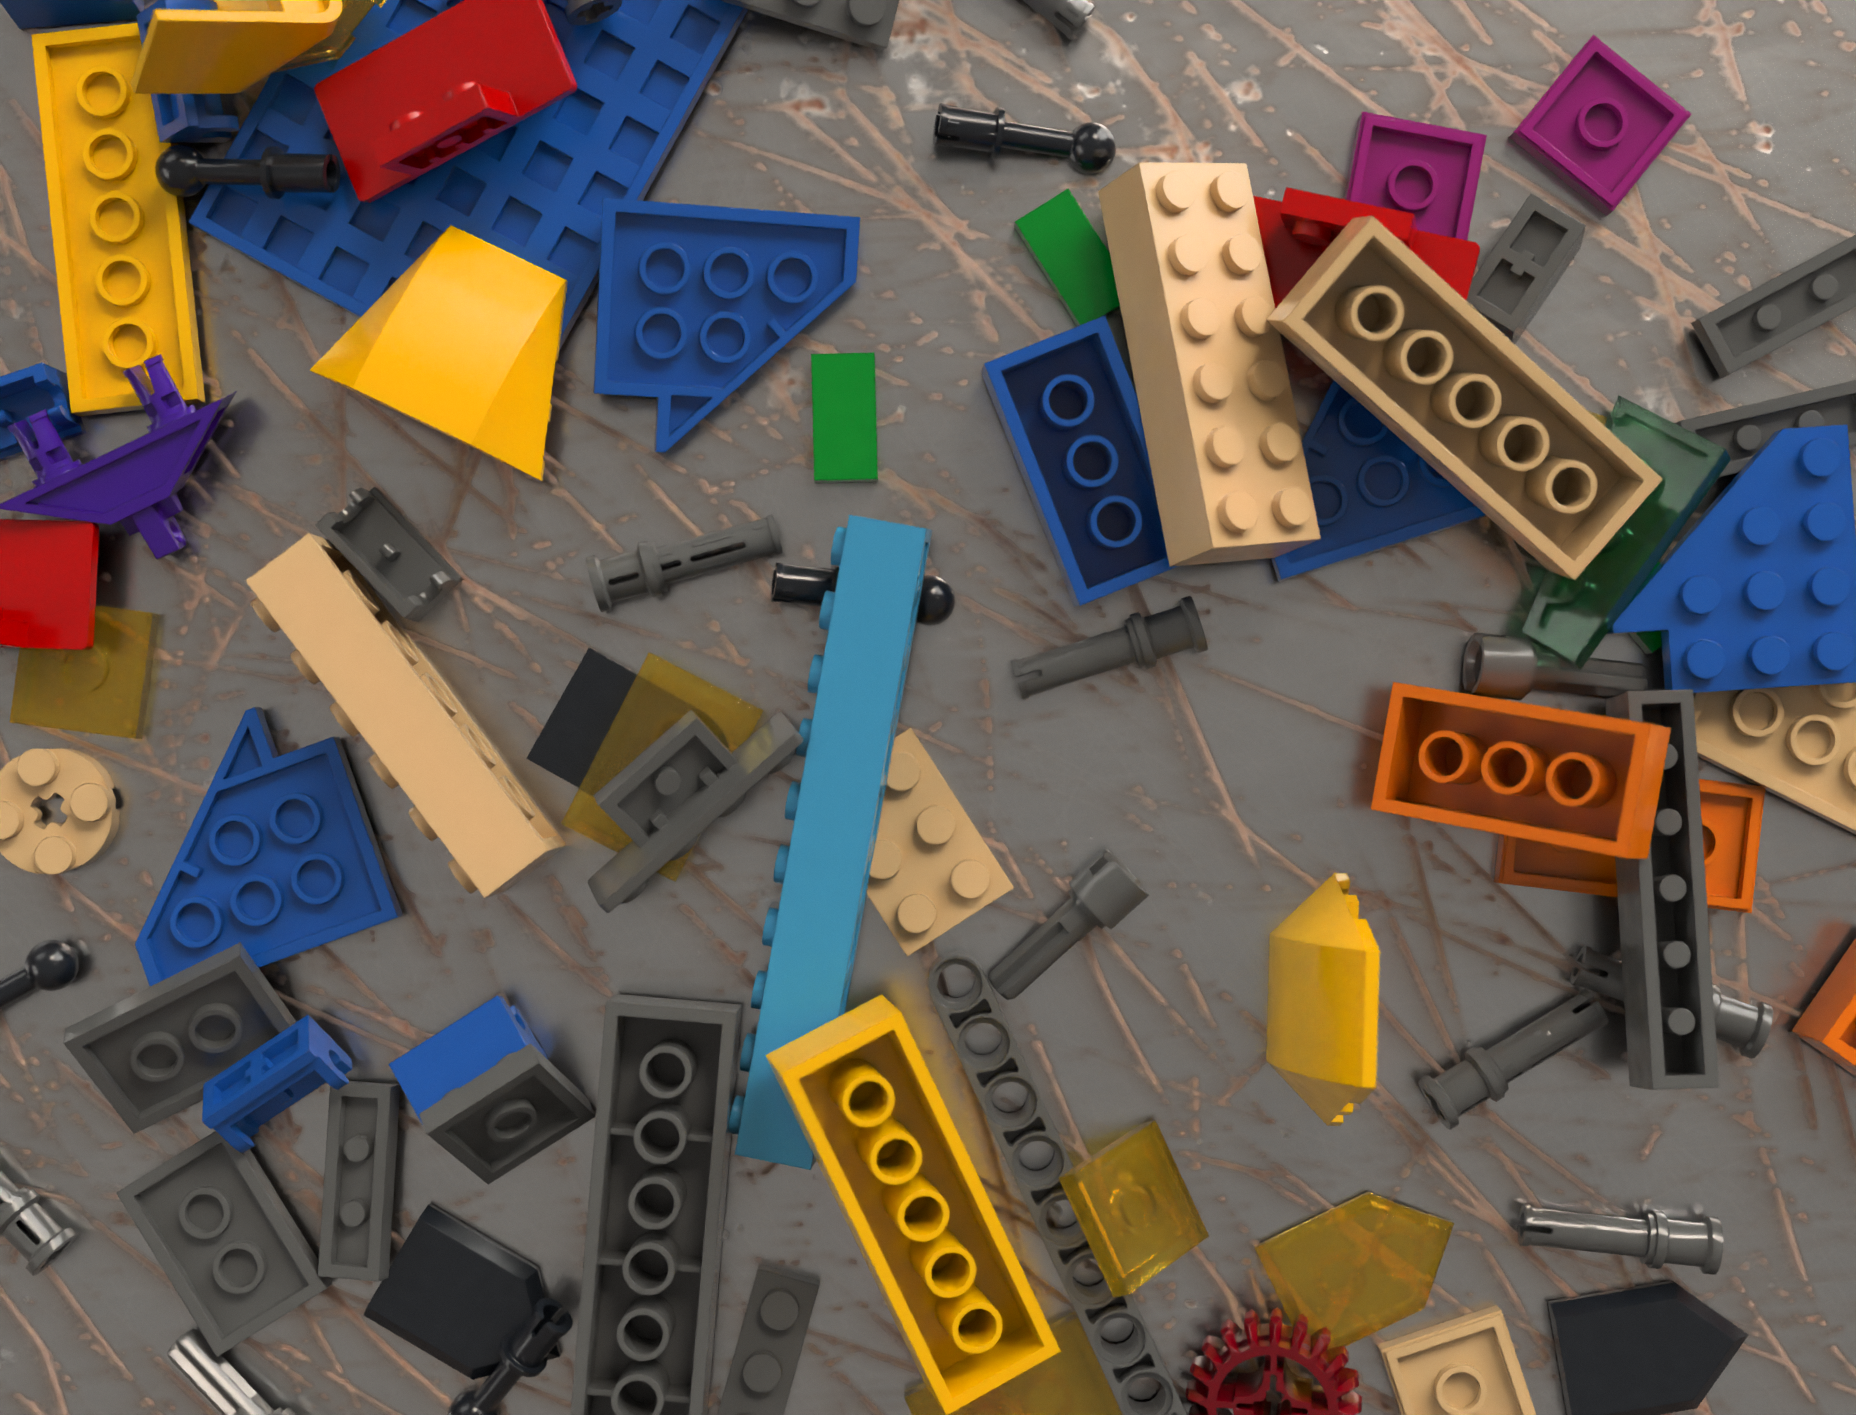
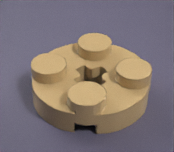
M30 749L21 756L12 759L0 770V853L12 864L35 874H62L95 862L113 842L120 824V809H116V798L112 790L115 788L111 775L94 758L73 749ZM58 794L64 799L60 809L67 815V818L63 824L51 822L46 826L41 820L40 803L43 799L52 800Z

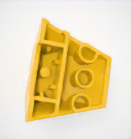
M450 225L323 355L310 371L475 448L485 455L537 480L543 481L545 466L543 457L547 425L551 419L552 405L550 402L555 362L558 361L568 282L564 278Z
M1334 873L1276 927L1269 937L1266 1061L1327 1126H1341L1343 1124V1115H1351L1353 1113V1103L1361 1104L1376 1088L1380 951L1367 920L1358 919L1359 901L1356 895H1348L1350 879L1347 873Z

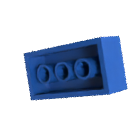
M1106 316L984 363L981 370L982 376L1073 606H1081L1179 567H1169L1137 395Z

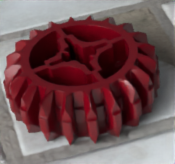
M1277 1307L1271 1311L1269 1323L1261 1324L1259 1316L1251 1309L1245 1313L1244 1330L1235 1322L1227 1319L1221 1325L1222 1339L1212 1335L1206 1336L1202 1344V1351L1205 1356L1193 1357L1190 1373H1192L1195 1379L1187 1382L1186 1397L1188 1400L1195 1402V1404L1190 1407L1189 1415H1232L1229 1409H1233L1234 1415H1271V1402L1266 1401L1267 1391L1270 1390L1271 1375H1276V1391L1281 1392V1402L1277 1404L1276 1415H1356L1362 1411V1396L1353 1391L1359 1386V1374L1356 1369L1344 1368L1349 1360V1352L1345 1345L1327 1349L1331 1341V1332L1327 1329V1326L1309 1335L1307 1333L1308 1318L1304 1313L1295 1318L1293 1326L1282 1324L1283 1313ZM1265 1356V1362L1258 1370L1249 1373L1238 1372L1237 1378H1226L1234 1367L1245 1360ZM1286 1358L1296 1361L1307 1368L1321 1385H1314L1313 1379L1300 1377L1293 1373L1287 1365Z

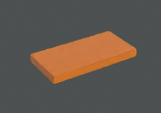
M1699 779L1707 908L1752 913L1765 788L1755 785ZM1499 834L1494 882L1618 897L1615 856Z

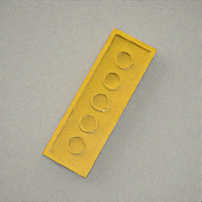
M138 23L31 34L71 413L77 416H89L143 410L144 407L128 378H125L122 372L140 365L149 377L144 361L159 354L162 355L163 362L186 405L205 403L184 197L174 196L166 192L158 183L155 174V165L159 155L165 149L178 145V143H160L151 94H134L131 86L133 74L142 49Z

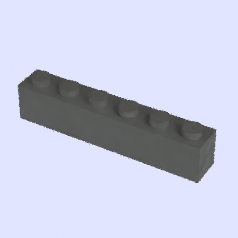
M1693 689L1627 691L1605 700L1606 717L1671 728L1648 859H1631L1615 856L1629 1085L1650 1090L1719 1088Z

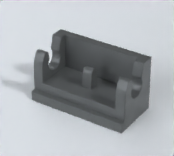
M1530 194L1473 277L1467 302L1515 345L1581 249L1586 225Z
M362 487L357 488L349 494L352 502L338 514L336 512L327 513L315 526L403 618L419 622L464 578L376 487H373L370 491Z

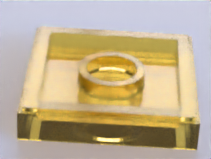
M96 606L94 646L91 650L20 648L9 723L143 739L159 614Z
M1156 1120L1138 1125L1059 1177L1113 1297L1129 1295L1209 1237Z

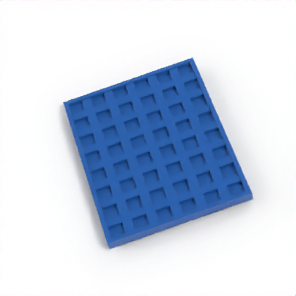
M342 0V11L333 33L270 74L224 159H261L264 150L268 146H278L284 153L333 154L337 157L340 166V185L338 190L334 193L285 192L282 198L271 199L265 194L261 185H209L192 214L189 223L359 318L452 225L567 280L560 351L599 280L602 199L615 198L643 201L748 9L720 0H622V5L618 11L601 21L587 25H571L564 13L565 7L568 5L567 0H543L576 80L577 90L377 200L368 203L357 198L314 92V87L320 81L448 10L449 7L444 0Z

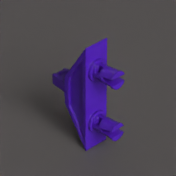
M159 354L144 361L149 377L140 365L122 372L125 378H128L152 423L147 426L149 433L82 464L80 459L72 460L48 416L47 409L28 417L32 428L26 419L14 423L7 428L10 433H13L38 479L32 481L35 486L34 488L1 503L0 509L109 525L120 521L129 536L137 532L141 533L156 559L166 557L182 549L187 544L174 516L183 511L176 492L184 488L237 391L197 410L194 405L187 407L163 362L162 355Z

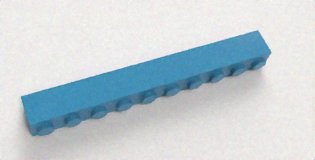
M849 515L847 528L838 526L835 531L830 562L831 565L840 566L836 591L826 590L819 618V628L828 630L824 656L814 655L808 678V692L817 694L813 719L803 718L799 733L804 740L796 748V755L806 757L802 781L801 783L792 781L785 807V819L793 820L794 826L790 846L780 845L774 868L773 880L775 883L783 884L779 909L769 908L763 930L762 945L772 947L768 971L759 970L757 972L751 997V1008L759 1009L760 1016L756 1034L747 1033L740 1059V1071L749 1072L745 1096L736 1095L730 1115L729 1133L738 1135L735 1155L811 1170L816 1162L813 1152L765 1055L845 1014L870 879V870L932 536V530Z

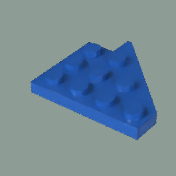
M603 198L593 393L657 397L654 451L666 452L856 282L860 217Z
M1333 380L1301 441L1321 539L1276 558H1271L1280 582L1474 521L1487 515Z
M1848 424L1784 428L1774 432L1606 624V635L1661 631L1665 690L1693 689V693L1856 683V533Z
M254 707L245 711L136 940L135 946L149 986L167 979L241 942L255 964L260 968L403 916L340 737L333 736L279 756L262 708Z

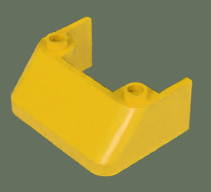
M213 0L217 3L218 11L154 9L131 81L134 94H234L242 92L329 37L333 33L341 14L342 0Z

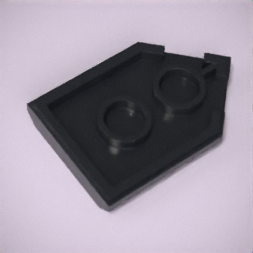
M429 1203L390 1266L389 1277L382 1280L363 1315L474 1380L489 1376L501 1362L502 1358L499 1353L500 1341L507 1333L520 1328L532 1313L537 1302L545 1298V1289L539 1267ZM558 1342L547 1355V1360L561 1356Z
M1673 1280L1548 1301L1567 1415H1661L1697 1409L1748 1337L1747 1333Z

